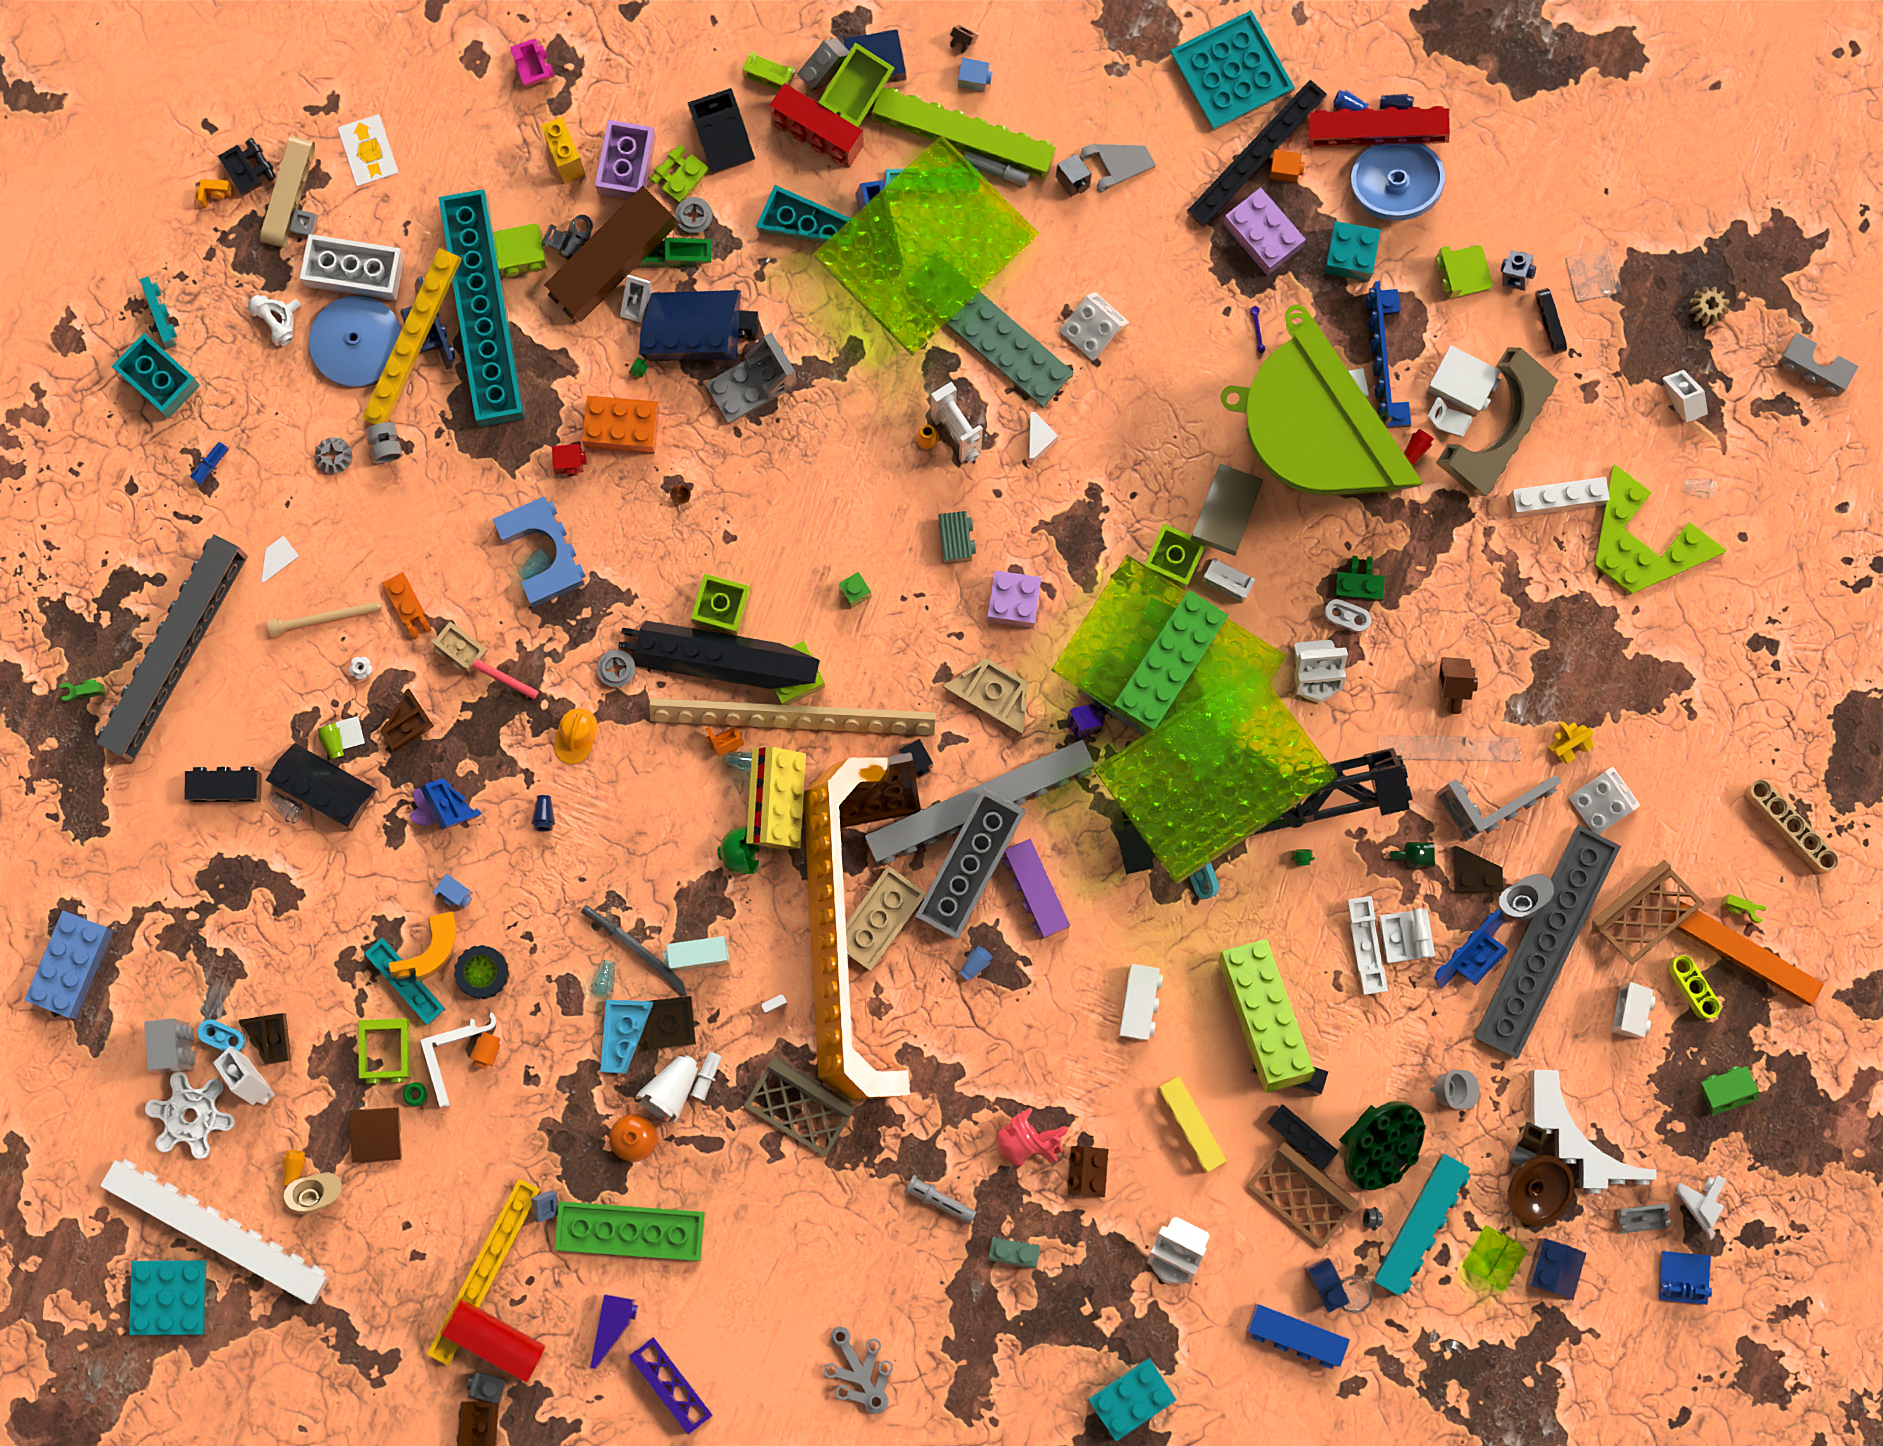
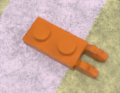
M404 572L384 581L382 584L413 639L419 637L416 628L412 624V621L418 618L427 633L432 631L425 617L426 613Z

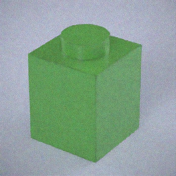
M859 571L838 583L839 590L851 609L871 597V590Z

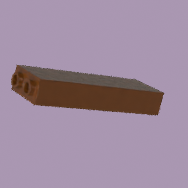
M642 185L544 284L550 291L547 295L556 304L561 302L565 306L562 310L571 319L576 317L582 322L680 222Z

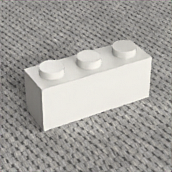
M1136 964L1130 965L1119 1037L1148 1041L1149 1036L1154 1037L1156 1022H1152L1153 1012H1158L1159 998H1155L1156 990L1161 989L1163 975L1159 974L1160 968Z

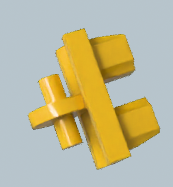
M1562 721L1558 724L1560 731L1554 734L1557 741L1547 746L1550 753L1557 755L1562 763L1568 764L1576 758L1571 748L1578 745L1582 752H1586L1595 747L1591 737L1595 733L1591 727L1587 728L1583 724L1578 727L1573 722L1568 726Z

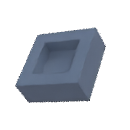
M550 1190L531 1198L534 1221L540 1223L558 1215L556 1192Z

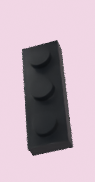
M1284 1104L1277 1109L1267 1122V1124L1322 1170L1326 1168L1339 1152Z

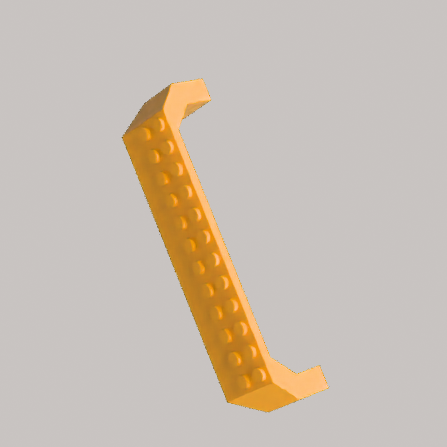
M847 758L833 764L804 791L803 797L818 1078L850 1100L884 1099L909 1095L908 1071L876 1072L852 1048L839 805L853 789L873 788L883 777L887 768L888 758Z

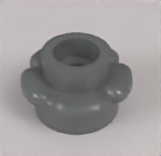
M1377 1207L1367 1208L1363 1214V1225L1365 1228L1376 1231L1383 1223V1214L1379 1212Z

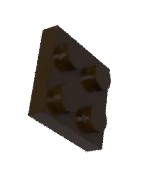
M692 996L650 1000L654 1003L645 1024L648 1050L696 1045Z

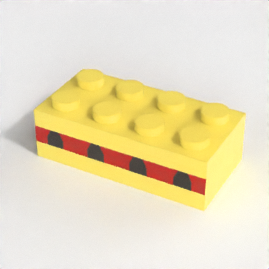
M777 747L752 748L747 844L775 849L800 848L806 753Z

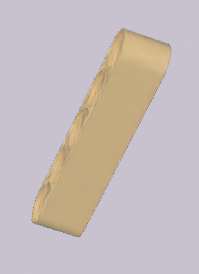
M290 136L261 230V242L283 248L286 247L291 233L289 228L294 209L298 210L315 153V141Z
M1760 779L1746 787L1745 797L1814 871L1824 874L1838 866L1839 859L1837 854L1769 782ZM1755 786H1759L1763 790L1762 797L1755 795ZM1772 803L1778 805L1780 810L1778 815L1772 813L1770 809ZM1788 821H1792L1796 825L1795 832L1788 830ZM1805 838L1811 840L1813 844L1811 850L1805 848ZM1822 856L1828 858V868L1822 866L1820 861Z

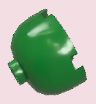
M738 827L727 832L721 841V846H718L717 849L719 860H722L724 866L735 874H755L759 866V860H755V851L759 852V846L746 843L747 827Z

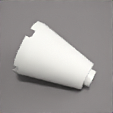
M687 1055L684 1057L678 1056L643 1087L635 1098H641L640 1104L659 1119L665 1116L669 1118L667 1123L674 1125L679 1119L697 1075V1062Z

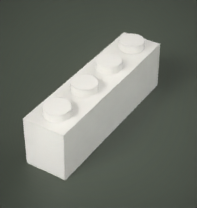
M1606 477L1513 489L1508 495L1512 518L1605 506L1610 500Z

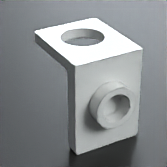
M1437 397L1427 416L1435 429L1461 438L1464 437L1473 419L1471 415L1449 409L1439 397ZM1440 407L1439 415L1435 418L1436 411Z

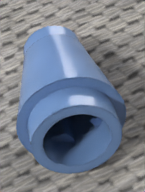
M978 945L976 948H972L959 973L968 981H971L972 978L991 964L990 960L993 956L982 946Z

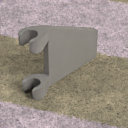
M1091 144L1083 147L1080 153L1084 161L1099 154L1110 176L1101 178L1098 181L1097 188L1100 192H1104L1114 185L1156 166L1146 145Z

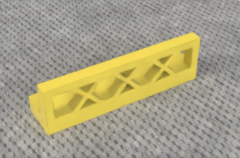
M1180 1076L1158 1087L1204 1172L1207 1173L1226 1162L1225 1156Z

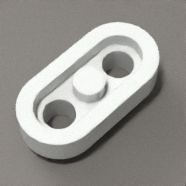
M1339 599L1330 601L1324 611L1325 617L1330 623L1356 633L1364 632L1371 624V616L1367 610ZM1338 609L1340 616H1334L1332 610ZM1357 617L1361 618L1362 624H1355L1354 619Z

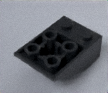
M732 88L688 102L689 112L712 174L756 160Z

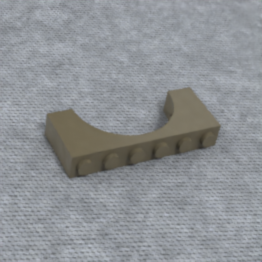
M1508 347L1496 365L1504 375L1511 395L1510 416L1503 433L1492 445L1475 452L1466 449L1462 445L1447 444L1436 462L1473 495L1487 496L1494 489L1495 482L1500 474L1505 471L1508 461L1518 450L1519 443L1529 432L1532 422L1542 411V406L1553 393L1554 387L1558 382V379L1524 349L1519 347Z

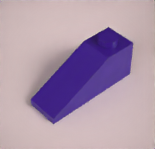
M1093 704L1072 708L1069 710L1067 723L1077 741L1102 729L1104 726L1103 721L1105 720L1099 708L1095 709Z
M604 1294L590 1368H598L631 1324V1319H636L638 1305H634L635 1299Z

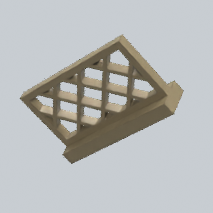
M777 1056L771 1059L767 1069L744 1105L745 1108L824 1157L828 1155L857 1108L853 1103ZM770 1072L779 1077L781 1087L768 1090L766 1079ZM784 1081L790 1085L784 1086ZM762 1085H763L765 1091L759 1092V1090L761 1089V1087H762ZM797 1088L800 1091L802 1100L788 1102L785 1089ZM782 1090L785 1104L772 1106L769 1093ZM804 1093L810 1096V1098L805 1099ZM765 1094L768 1108L758 1109L752 1105L756 1096ZM811 1100L818 1101L822 1112L809 1115L806 1102ZM802 1103L805 1116L792 1119L790 1105ZM824 1106H826L827 1108H829L830 1111H825V1107H824ZM786 1107L789 1120L779 1122L775 1119L773 1109ZM837 1113L844 1119L839 1126L829 1128L827 1114ZM823 1115L826 1129L813 1132L810 1118ZM806 1119L809 1133L800 1135L795 1131L793 1122ZM790 1123L791 1129L784 1124ZM836 1130V1132L834 1133V1135H833V1137H832L830 1131ZM827 1132L829 1143L824 1150L816 1145L814 1135ZM810 1136V1137H811V1141L808 1140V1139H806L805 1137Z

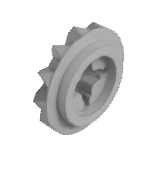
M690 197L678 205L675 218L680 222L678 225L683 231L690 232L691 234L702 233L710 226L713 218L712 209L705 200L698 197ZM694 207H696L697 215H700V218H696L693 224L691 217L687 216L691 215Z
M330 436L325 440H321V443L315 447L314 458L316 464L326 473L337 474L343 472L352 461L351 447L342 438ZM332 446L337 453H340L335 456L334 464L330 457H326L327 454L331 453Z
M608 651L598 662V675L606 685L621 688L630 683L635 675L634 660L625 651ZM615 659L619 666L626 667L620 670L619 678H617L614 672L608 671L614 668Z

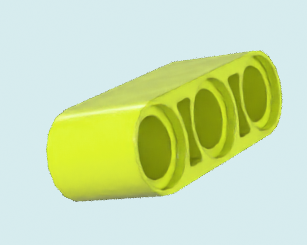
M1686 955L1673 958L1668 964V971L1695 1015L1703 1020L1716 1017L1720 1013L1721 1005L1694 961ZM1678 961L1685 963L1686 971L1684 973L1677 970L1676 964ZM1691 981L1696 982L1699 986L1697 994L1690 991L1689 985ZM1704 1002H1708L1712 1006V1012L1709 1015L1702 1009Z

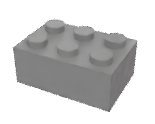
M175 1018L144 1021L148 1071L161 1074L193 1071V1065H196V1054L194 1050L192 1051L191 1041H194V1029L192 1026L190 1027V1023Z

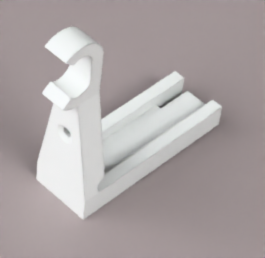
M492 1012L489 1015L491 1023L487 1026L478 1028L475 1026V1020L471 1018L470 1026L421 1040L440 1108L450 1106L433 1045L436 1044L437 1047L492 1030L496 1025V1018Z

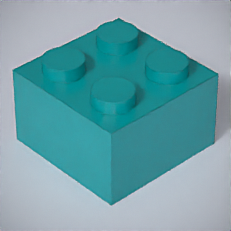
M1335 221L1331 231L1324 273L1369 282L1374 271L1381 229Z

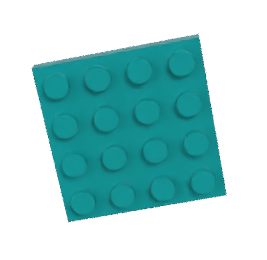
M1252 10L1170 50L1174 62L1213 131L1295 90L1291 79Z

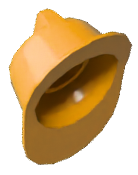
M576 708L567 712L561 719L554 742L556 755L561 761L567 764H577L588 757L598 726L596 718L591 712Z

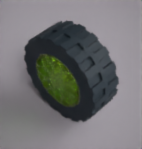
M485 945L472 946L470 949L463 951L464 953L457 958L458 961L454 966V977L460 989L476 999H488L501 992L504 985L507 984V977L509 976L508 963L504 956L494 948Z

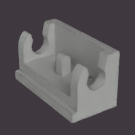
M1669 1204L1615 1209L1618 1233L1668 1228L1667 1226L1671 1225V1220H1668L1667 1212L1670 1211Z

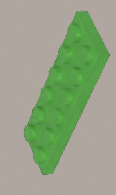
M1188 590L1113 707L1154 732L1229 615L1191 590Z
M559 1201L555 1250L701 1261L705 1212Z

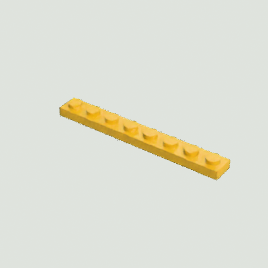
M441 248L438 249L362 419L372 424L389 421L462 260L461 257Z
M520 1178L518 1179L427 1353L428 1356L450 1366L460 1345L442 1336L441 1330L460 1298L480 1308L532 1209L531 1198L539 1195L540 1188Z

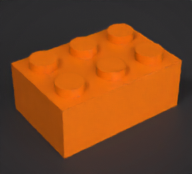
M587 395L582 437L584 447L655 454L659 417L658 402Z

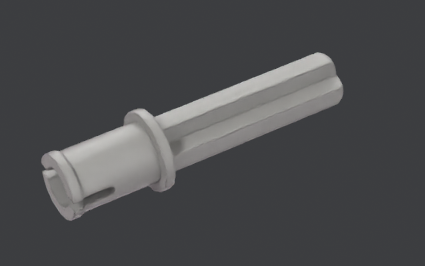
M969 150L965 152L963 157L964 164L1003 178L1004 182L1008 180L1023 187H1026L1031 174L1013 168L1012 164L1005 165Z

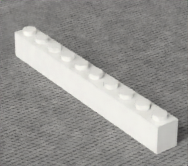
M125 1158L123 1162L119 1160L114 1161L101 1183V1187L305 1302L316 1304L330 1279L324 1275L326 1273L324 1269L314 1264L312 1268L303 1263L305 1261L304 1258L295 1253H292L291 1256L284 1253L283 1246L273 1241L268 1244L261 1240L263 1235L252 1229L249 1232L240 1228L242 1224L230 1217L226 1220L220 1217L221 1212L209 1205L207 1208L202 1207L198 1204L200 1200L190 1194H187L185 1197L177 1193L178 1187L168 1182L165 1185L156 1181L158 1176L147 1170L144 1173L138 1171L135 1163Z

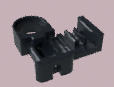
M581 214L573 218L568 230L563 232L556 230L557 226L550 224L541 245H547L558 250L561 257L569 260L581 248L583 241L589 239L593 229V222L590 217ZM581 219L587 223V230L585 232H580L576 229L577 220ZM552 230H554L551 240H549Z

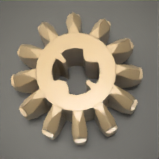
M1707 286L1703 287L1701 292L1696 291L1694 299H1691L1689 302L1693 306L1689 310L1690 314L1697 315L1694 318V322L1701 319L1703 326H1706L1708 322L1712 326H1715L1717 321L1723 322L1725 314H1728L1730 311L1726 307L1729 304V299L1722 298L1725 291L1718 294L1716 293V287L1709 291Z

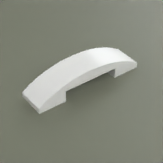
M1372 896L1348 899L1351 935L1363 994L1388 991L1374 921L1376 918Z

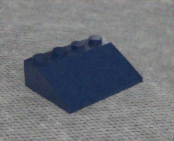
M741 291L652 293L640 331L639 354L648 361L737 359Z

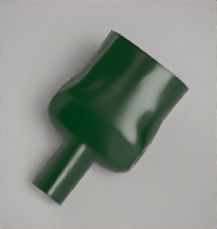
M1407 842L1404 851H1390V860H1404L1407 868L1435 867L1434 842Z

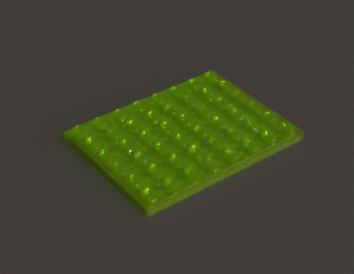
M941 135L813 254V257L913 356L1033 242L1040 233Z
M1126 555L1051 671L1213 773L1288 655L1227 618L1155 731L1152 732L1114 708L1113 705L1187 592L1153 570L1145 567V565L1131 556Z
M1254 663L1094 768L1098 777L1176 885L1338 778L1335 770Z

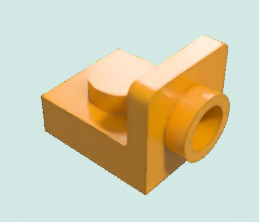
M200 179V186H197L195 190V198L202 208H207L209 195L215 199H224L225 196L232 197L233 187L229 181Z

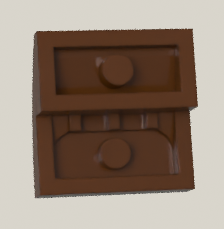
M399 1107L350 1110V1137L353 1163L401 1160Z

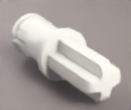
M713 1052L708 1053L701 1072L697 1073L699 1076L690 1095L705 1101L712 1080L715 1081L714 1075L722 1059L720 1055Z

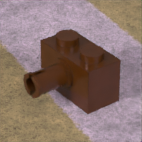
M1441 657L1438 679L1443 698H1449L1447 712L1460 714L1462 713L1463 699L1472 700L1473 692H1477L1478 678L1475 677V668H1472L1470 659Z

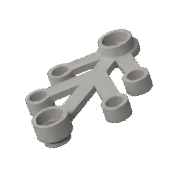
M841 1326L835 1328L831 1333V1340L836 1346L842 1348L854 1372L839 1368L834 1363H828L824 1367V1374L828 1378L838 1377L859 1383L866 1392L853 1391L847 1385H840L836 1389V1396L840 1400L851 1399L864 1403L866 1409L872 1414L884 1412L889 1403L888 1396L884 1391L888 1376L893 1371L892 1363L888 1360L880 1362L878 1367L880 1375L875 1388L870 1381L876 1355L881 1349L880 1341L878 1339H870L867 1342L866 1347L868 1351L862 1366L849 1342L851 1337L849 1330ZM838 1332H843L845 1334L844 1341H838L836 1339V1334ZM872 1341L877 1342L879 1345L876 1351H872L869 1348V1344ZM883 1363L890 1365L891 1369L889 1372L885 1373L881 1370ZM828 1366L835 1367L836 1373L834 1375L827 1373L826 1369ZM842 1387L848 1391L845 1397H841L838 1393ZM874 1397L881 1399V1404L877 1407L872 1405Z

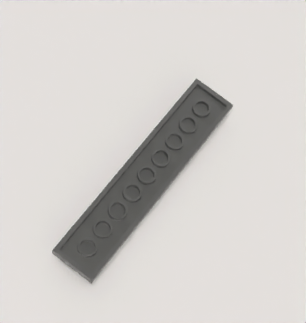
M1580 825L1575 827L1550 879L1554 885L1553 897L1545 906L1538 909L1536 915L1531 918L1473 1036L1474 1039L1516 1060L1519 1058L1621 848L1620 845Z

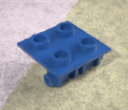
M1662 1251L1659 1300L1708 1305V1297H1712V1288H1709L1711 1256Z

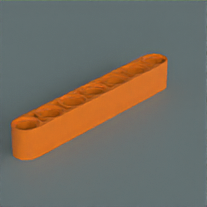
M1679 902V908L1690 909L1692 907L1687 903ZM1699 910L1676 928V930L1808 1006H1813L1824 986L1816 978ZM1672 912L1667 921L1668 924H1672L1676 920V912Z

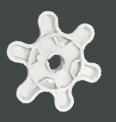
M175 1072L170 1078V1085L173 1089L171 1098L167 1101L150 1100L145 1106L148 1116L160 1118L165 1124L164 1132L156 1140V1147L161 1152H168L172 1150L176 1143L185 1141L190 1145L194 1157L204 1159L210 1152V1146L207 1142L209 1132L215 1129L228 1131L235 1124L234 1117L231 1114L221 1113L215 1107V1100L223 1092L224 1086L221 1080L214 1078L210 1079L203 1088L193 1089L189 1085L188 1077L185 1073ZM190 1108L194 1109L197 1113V1118L193 1122H187L184 1117L185 1112Z

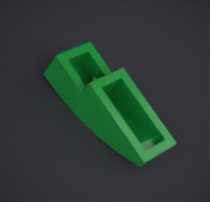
M665 237L643 259L639 267H677L711 263V239Z

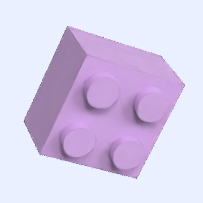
M995 570L987 622L1034 628L1042 577Z

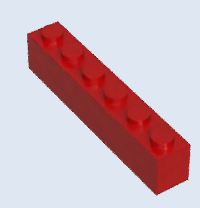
M1414 106L1402 110L1394 107H1388L1384 110L1364 108L1360 111L1340 109L1337 112L1316 110L1309 113L1310 147L1449 143L1450 139L1449 108H1444L1443 106H1433L1430 109H1421Z

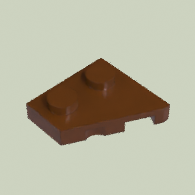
M409 688L404 692L405 696L399 706L394 708L390 719L385 722L380 730L394 753L434 727Z

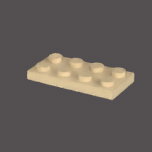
M887 866L845 924L847 955L869 971H872L927 893L890 866Z

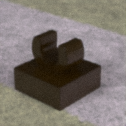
M958 24L953 27L950 36L954 37L950 42V47H955L957 41H959L963 45L961 53H965L969 46L975 44L979 35Z

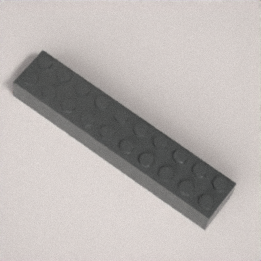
M215 534L204 543L202 556L193 563L189 579L184 580L180 586L179 597L170 604L168 608L169 614L165 622L162 621L158 625L156 638L153 643L150 642L147 645L142 663H138L132 673L133 679L130 684H126L123 688L119 704L111 709L109 713L110 720L106 727L103 726L97 735L98 745L131 763L137 757L248 558L240 547Z

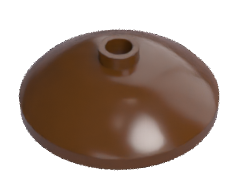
M1538 1156L1528 1160L1515 1172L1508 1187L1507 1200L1512 1214L1521 1222L1531 1226H1541L1556 1220L1564 1213L1572 1200L1574 1193L1573 1174L1563 1161L1553 1156Z

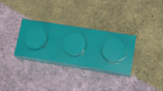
M149 276L140 279L163 343L168 349L177 346L174 338L178 337L174 325H169L167 317L170 316L166 304H161L159 296L162 295L158 283L153 282Z

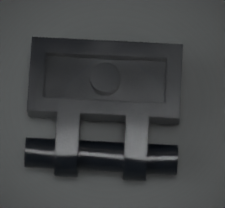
M253 138L245 141L248 149L243 152L237 144L218 155L242 197L262 186L258 178L261 175H265L268 181L276 178L273 172L274 167L270 161L266 160L262 154V147L260 144H256ZM255 158L258 166L252 168L248 160Z

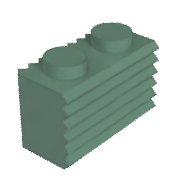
M967 511L938 514L943 563L972 561V554H976L975 540H970L969 532L973 531L972 517L967 518Z
M994 1236L991 1239L988 1260L1037 1269L1040 1246L1039 1244L1034 1245V1243L1030 1245L1029 1242L1025 1244L1024 1241L1022 1243L1015 1240L1011 1241L1010 1239L1006 1241L1005 1238L1001 1239Z

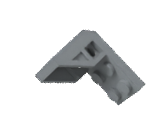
M772 332L763 336L744 355L745 361L705 383L706 388L728 425L786 393L797 384L795 370Z

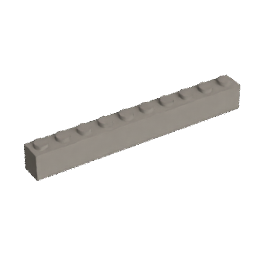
M1082 739L865 836V840L876 864L882 863L885 866L894 862L897 855L904 853V856H908L918 851L917 847L922 844L930 846L939 842L938 837L947 834L950 837L961 831L960 828L963 827L984 787L1021 806L1026 803V798L1033 795L1035 798L1041 797L1048 793L1047 789L1055 785L1058 789L1070 783L1069 779L1078 776L1081 779L1090 775L1091 769H1094L1095 765Z

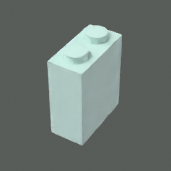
M724 936L666 944L667 950L663 951L664 964L672 972L730 964L727 940Z

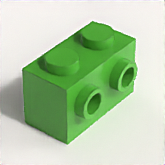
M1739 1066L1733 1067L1726 1074L1720 1076L1711 1075L1705 1078L1704 1082H1701V1092L1712 1116L1758 1100L1759 1090L1747 1066L1743 1068Z

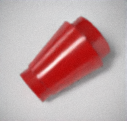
M1418 429L1416 433L1413 432L1404 452V455L1412 465L1433 445L1432 441L1434 438L1421 429Z

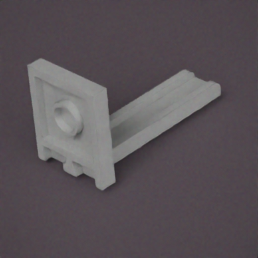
M1557 776L1549 778L1484 819L1480 817L1481 812L1475 803H1471L1468 798L1465 786L1459 783L1457 779L1448 783L1436 794L1468 841L1484 830L1488 834L1498 828L1497 822L1503 818L1507 822L1519 815L1516 810L1524 806L1527 810L1538 803L1536 798L1543 795L1547 798L1557 791L1555 787L1561 783V780Z

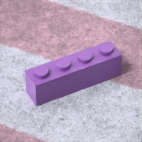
M1031 838L1007 848L1002 860L1007 871L1011 869L1015 876L1012 882L1016 891H1021L1025 898L1021 902L1026 913H1031L1035 920L1031 924L1036 935L1041 934L1042 938L1045 939L1069 928V921Z

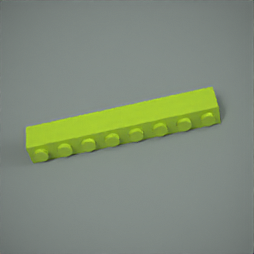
M892 87L881 90L872 111V120L965 152L968 150L1005 165L1012 164L1013 168L1043 179L1047 178L1055 156L1056 147L1049 141L1031 139L1026 133L1018 132L1017 134L1011 132L1003 125L993 126L982 118L975 117L973 119L967 117L965 113L959 110L950 111L935 102L929 104L922 101L918 96L900 94L899 90Z

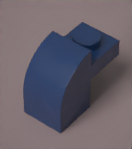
M1324 1258L1304 1267L1327 1313L1350 1303L1341 1284V1279L1329 1258Z

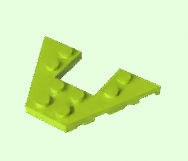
M1616 464L1612 466L1608 488L1610 500L1604 506L1594 567L1630 595L1696 565L1698 566L1727 551L1689 521L1660 557L1624 529L1652 492Z

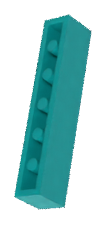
M1447 1154L1440 1155L1372 1282L1396 1296H1401L1402 1293L1406 1294L1412 1285L1410 1280L1414 1272L1418 1273L1424 1263V1260L1421 1259L1426 1250L1429 1252L1436 1241L1433 1238L1436 1230L1443 1228L1447 1221L1445 1214L1448 1208L1453 1209L1459 1199V1196L1456 1194L1460 1186L1464 1188L1471 1175L1468 1174L1470 1168Z

